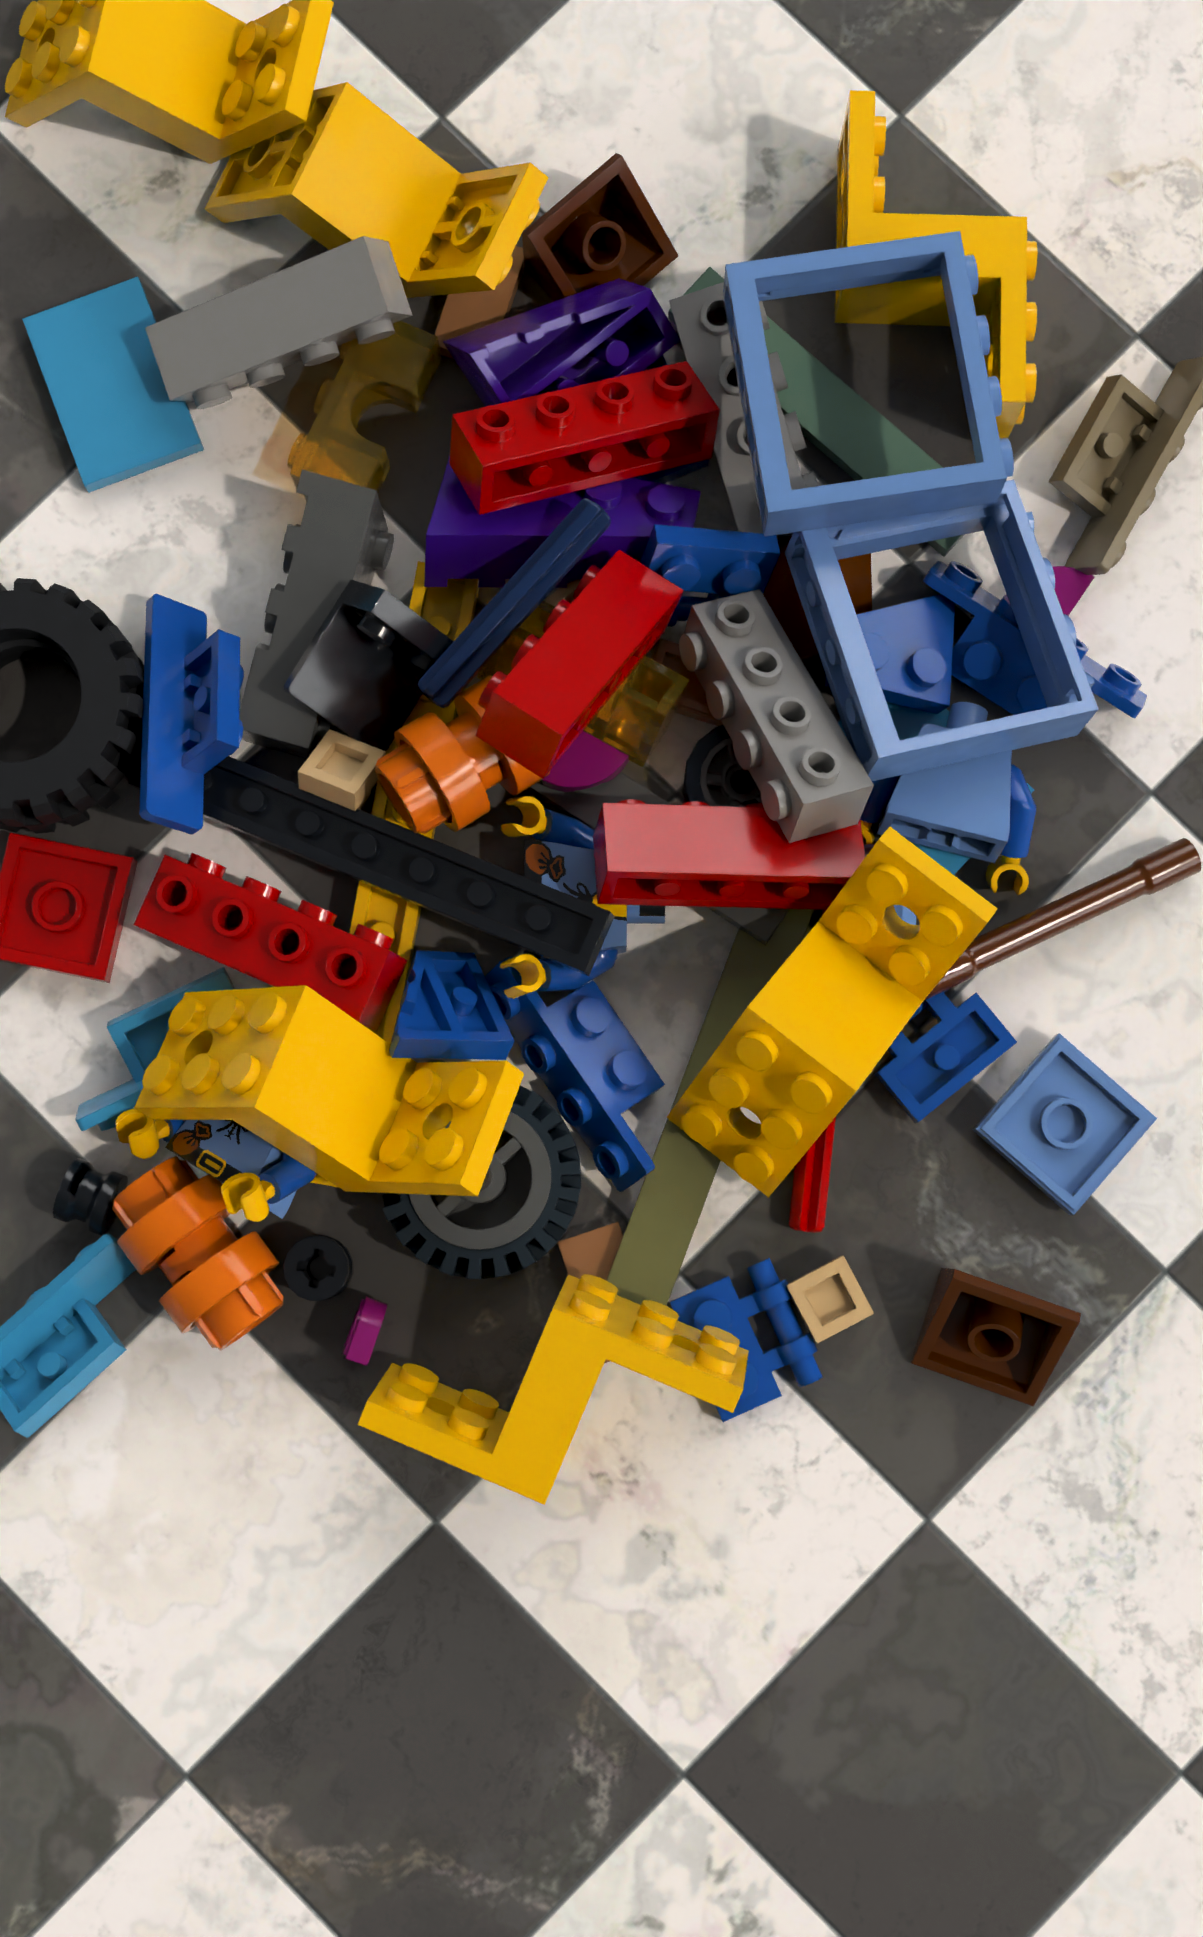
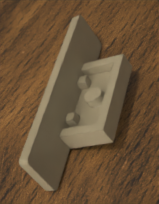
M1203 357L1178 362L1156 402L1152 401L1122 374L1106 377L1048 481L1091 516L1065 567H1073L1086 575L1106 574L1124 555L1126 539L1139 516L1152 504L1156 495L1155 487L1167 465L1182 450L1185 443L1184 435L1197 411L1203 407Z

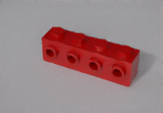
M687 361L452 414L449 464L478 514L481 515L711 459L720 409Z
M618 550L602 569L592 565L579 582L573 595V602L570 603L562 599L555 606L543 627L544 634L541 638L533 634L526 638L512 661L510 673L506 675L499 670L490 679L478 701V705L484 708L485 712L475 736L543 779L664 634L684 590L621 550Z
M634 799L622 800L617 803H602L593 835L597 904L827 910L865 858L861 820L856 825L789 843L778 822L768 817L762 803L750 804L744 807L710 806L699 801L686 802L681 805L646 804L643 801Z
M191 853L187 863L164 855L133 924L134 926L274 987L307 985L362 1025L375 1031L378 1030L408 962L405 958L389 950L394 939L361 924L357 925L353 935L333 926L337 918L336 914L304 900H301L297 911L277 903L282 891L246 876L242 887L222 879L227 869L226 867L197 854Z

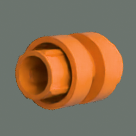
M492 675L463 690L454 699L459 717L445 724L431 711L423 714L395 731L394 737L398 748L377 760L375 773L383 791L399 817L414 833L426 834L442 823L452 831L457 832L490 811V802L486 790L497 783H500L506 791L515 796L542 780V778L475 736L485 709L478 705V701L484 688L493 677Z
M175 1156L140 1176L113 1200L112 1209L127 1229L118 1239L117 1244L140 1275L149 1273L158 1267L165 1274L173 1287L160 1298L159 1302L181 1333H186L197 1326L210 1346L221 1351L257 1327L283 1306L284 1296L268 1275L278 1266L279 1262L257 1231L237 1239L224 1220L230 1213L227 1212L221 1194L222 1183L209 1174L198 1179L188 1163L184 1160H179Z

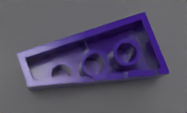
M449 456L426 533L424 587H447L448 579H478V587L502 588L505 585V579H510L582 499L587 498L596 502L604 509L611 519V524L555 587L567 588L568 583L582 579L592 565L602 569L618 550L623 551L640 562L654 524L695 528L701 491L629 478L479 515L450 466Z

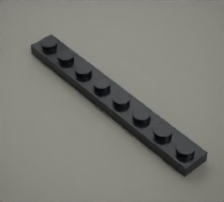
M141 756L128 782L139 790ZM230 756L204 774V817L587 976L590 975L615 917L610 911L419 833H414L409 829L360 809L354 811L301 790L299 785Z

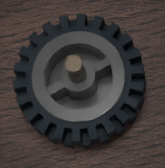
M520 1085L478 1197L379 1193L382 1194L385 1206L382 1209L387 1222H391L396 1231L395 1235L403 1246H407L420 1261L437 1268L440 1272L467 1279L497 1278L513 1274L539 1261L549 1253L567 1231L571 1220L574 1218L581 1190L580 1159L572 1134L555 1108L550 1106L543 1097L533 1090L531 1091Z

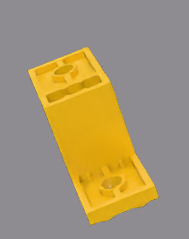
M205 0L32 1L25 9L19 25V35L24 37L20 57L12 64L5 82V92L10 94L5 117L27 128L82 98L212 164L306 122L334 2L331 0H292L246 24Z
M345 82L313 90L306 122L232 154L204 209L223 223L281 214L328 250L362 236L388 241L407 298L495 290L496 286L508 275L513 263L512 252L523 230L533 222L539 211L540 202L538 199L548 177L530 162L461 174L352 85Z
M850 90L837 155L836 248L960 231L964 254L974 255L977 263L978 293L972 296L976 316L985 315L988 321L990 352L984 356L988 377L997 376L1001 388L1002 412L1000 416H996L999 437L1008 438L1014 425H1021L1023 422L1025 403H1032L1034 401L1037 381L1035 363H1026V341L1033 342L1037 325L1036 302H1027V281H1033L1035 278L1038 255L1037 242L1027 241V217L883 213L885 177L878 176L879 156H883L885 150L886 117L875 116V91ZM941 275L835 290V323L950 326Z
M889 826L820 920L747 1006L666 1118L682 1129L691 1139L701 1144L733 1169L742 1179L752 1184L769 1198L856 1093L925 998L986 926L998 908ZM894 905H902L909 908L917 916L920 925H912L903 921L897 915ZM740 1107L752 1111L759 1118L761 1124L748 1119L742 1113Z
M307 985L185 992L182 1000L174 1007L168 1021L169 1030L157 1057L145 1070L142 1080L143 1088L134 1108L153 1120H233L345 1192L478 1197L524 1073L508 1061L417 1063L411 1058H392L389 1052L390 1043Z
M568 1274L552 1308L510 1412L498 1408L499 1403L484 1392L474 1389H464L463 1392L439 1383V1377L425 1367L411 1363L403 1364V1366L392 1363L368 1398L357 1425L545 1505L606 1359L733 1413L744 1389L749 1350L739 1347L740 1340L723 1329L714 1326H704L701 1331L678 1321V1313L666 1305L652 1300H643L640 1305L617 1295L618 1289L616 1286L600 1277L583 1274L578 1279Z

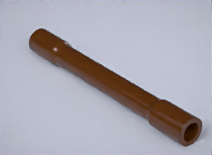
M1182 838L1135 860L1129 867L976 937L925 1000L970 980L977 972L1133 899L1142 895L1154 894L1201 871V860L1196 848L1188 839Z

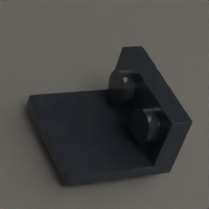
M350 580L285 682L284 690L351 738L387 751L395 739V731L403 726L423 694L418 687L419 680L454 641L385 589Z

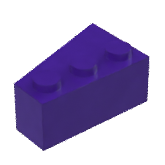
M618 278L443 341V343L486 407L643 371L681 340L650 288Z

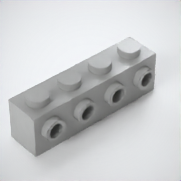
M362 236L145 327L169 400L195 402L197 409H205L232 399L230 389L248 382L250 388H257L283 379L286 376L283 368L301 360L304 366H313L332 360L340 355L337 346L357 338L359 344H368L387 338L395 333L393 323L413 315L389 242Z
M724 282L669 300L687 362L720 409L713 448L738 531L763 534L723 299ZM759 301L763 329L767 330L770 329L763 302ZM778 352L770 353L768 358L791 490L818 486L814 471L804 475L801 474L795 451L806 448L796 411L783 415L777 392L787 389L788 385ZM793 533L779 534L776 536L777 539H781L784 537L793 535Z
M758 589L692 605L684 634L681 635L679 640L681 659L687 670L690 672L694 671L706 692V701L710 713L716 720L722 721L732 739L735 757L739 765L744 770H749L761 792L762 804L768 817L778 822L789 843L858 824L874 784L761 590Z

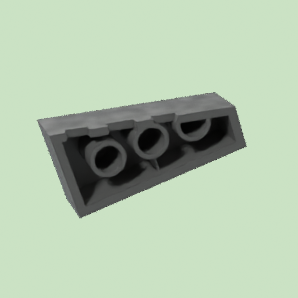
M302 469L296 493L303 494L307 502L301 525H287L281 550L285 551L283 571L288 576L285 585L278 583L274 589L271 588L265 610L264 629L266 633L272 634L270 646L262 643L256 646L239 711V719L243 723L242 738L244 741L307 759L328 730L336 732L337 727L285 692L284 684L349 581L355 580L371 585L375 570L384 571L386 569L393 548L394 534L387 532V523L376 490Z

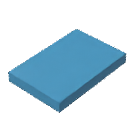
M139 277L22 319L82 482L89 493L204 450L187 402L169 400L145 327L156 323Z

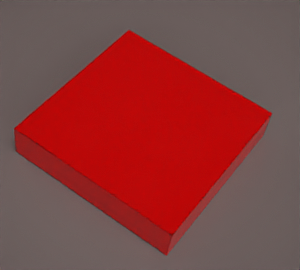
M10 832L0 871V961L110 983L138 861L133 857Z

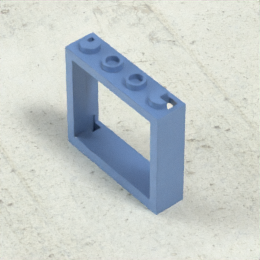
M960 231L725 265L723 299L764 537L997 503L1007 477L1013 476V451L1007 437H999L996 416H1000L1002 412L1001 388L997 376L988 377L984 356L990 352L989 326L985 315L976 316L972 295L978 293L977 263L974 255L964 254ZM941 275L976 463L791 490L759 301Z
M1014 479L1005 482L997 503L793 533L784 553L846 737L871 781L1077 736L1099 710L1091 690L1095 681L1088 672L1084 671L1076 649L1074 624L1068 615L1063 614L1055 592L1053 567L1050 561L1041 555L1034 536L1032 511H1025ZM984 531L1048 708L899 740L838 560Z

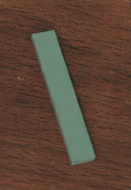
M709 267L682 296L722 283L724 278ZM670 308L668 312V319L676 325L672 310ZM767 316L770 329L764 330L768 354L778 352L788 385L787 389L777 392L783 415L796 411L803 436L855 481L943 468ZM964 535L929 541L927 543L945 557Z

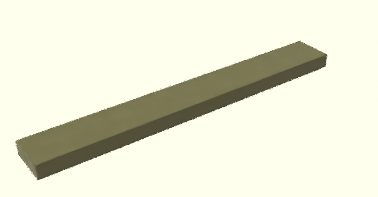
M790 909L766 946L740 928L738 929L671 1110L747 1006L801 943L814 909ZM668 1118L652 1158L655 1169L648 1173L644 1179L607 1278L608 1282L617 1287V1295L640 1305L643 1300H652L667 1306L721 1161L701 1144L691 1139Z

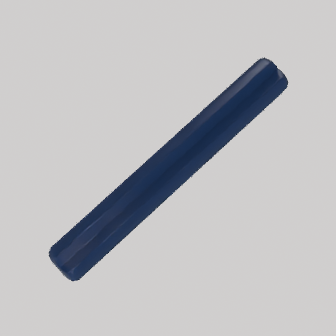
M587 498L582 499L421 677L418 687L431 702L441 708L448 707L609 528L611 519L599 504Z

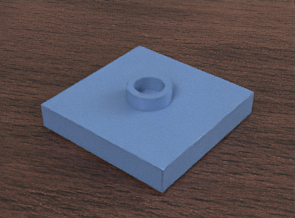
M1058 1033L974 1127L973 1131L1067 1214L1074 1215L1157 1118Z

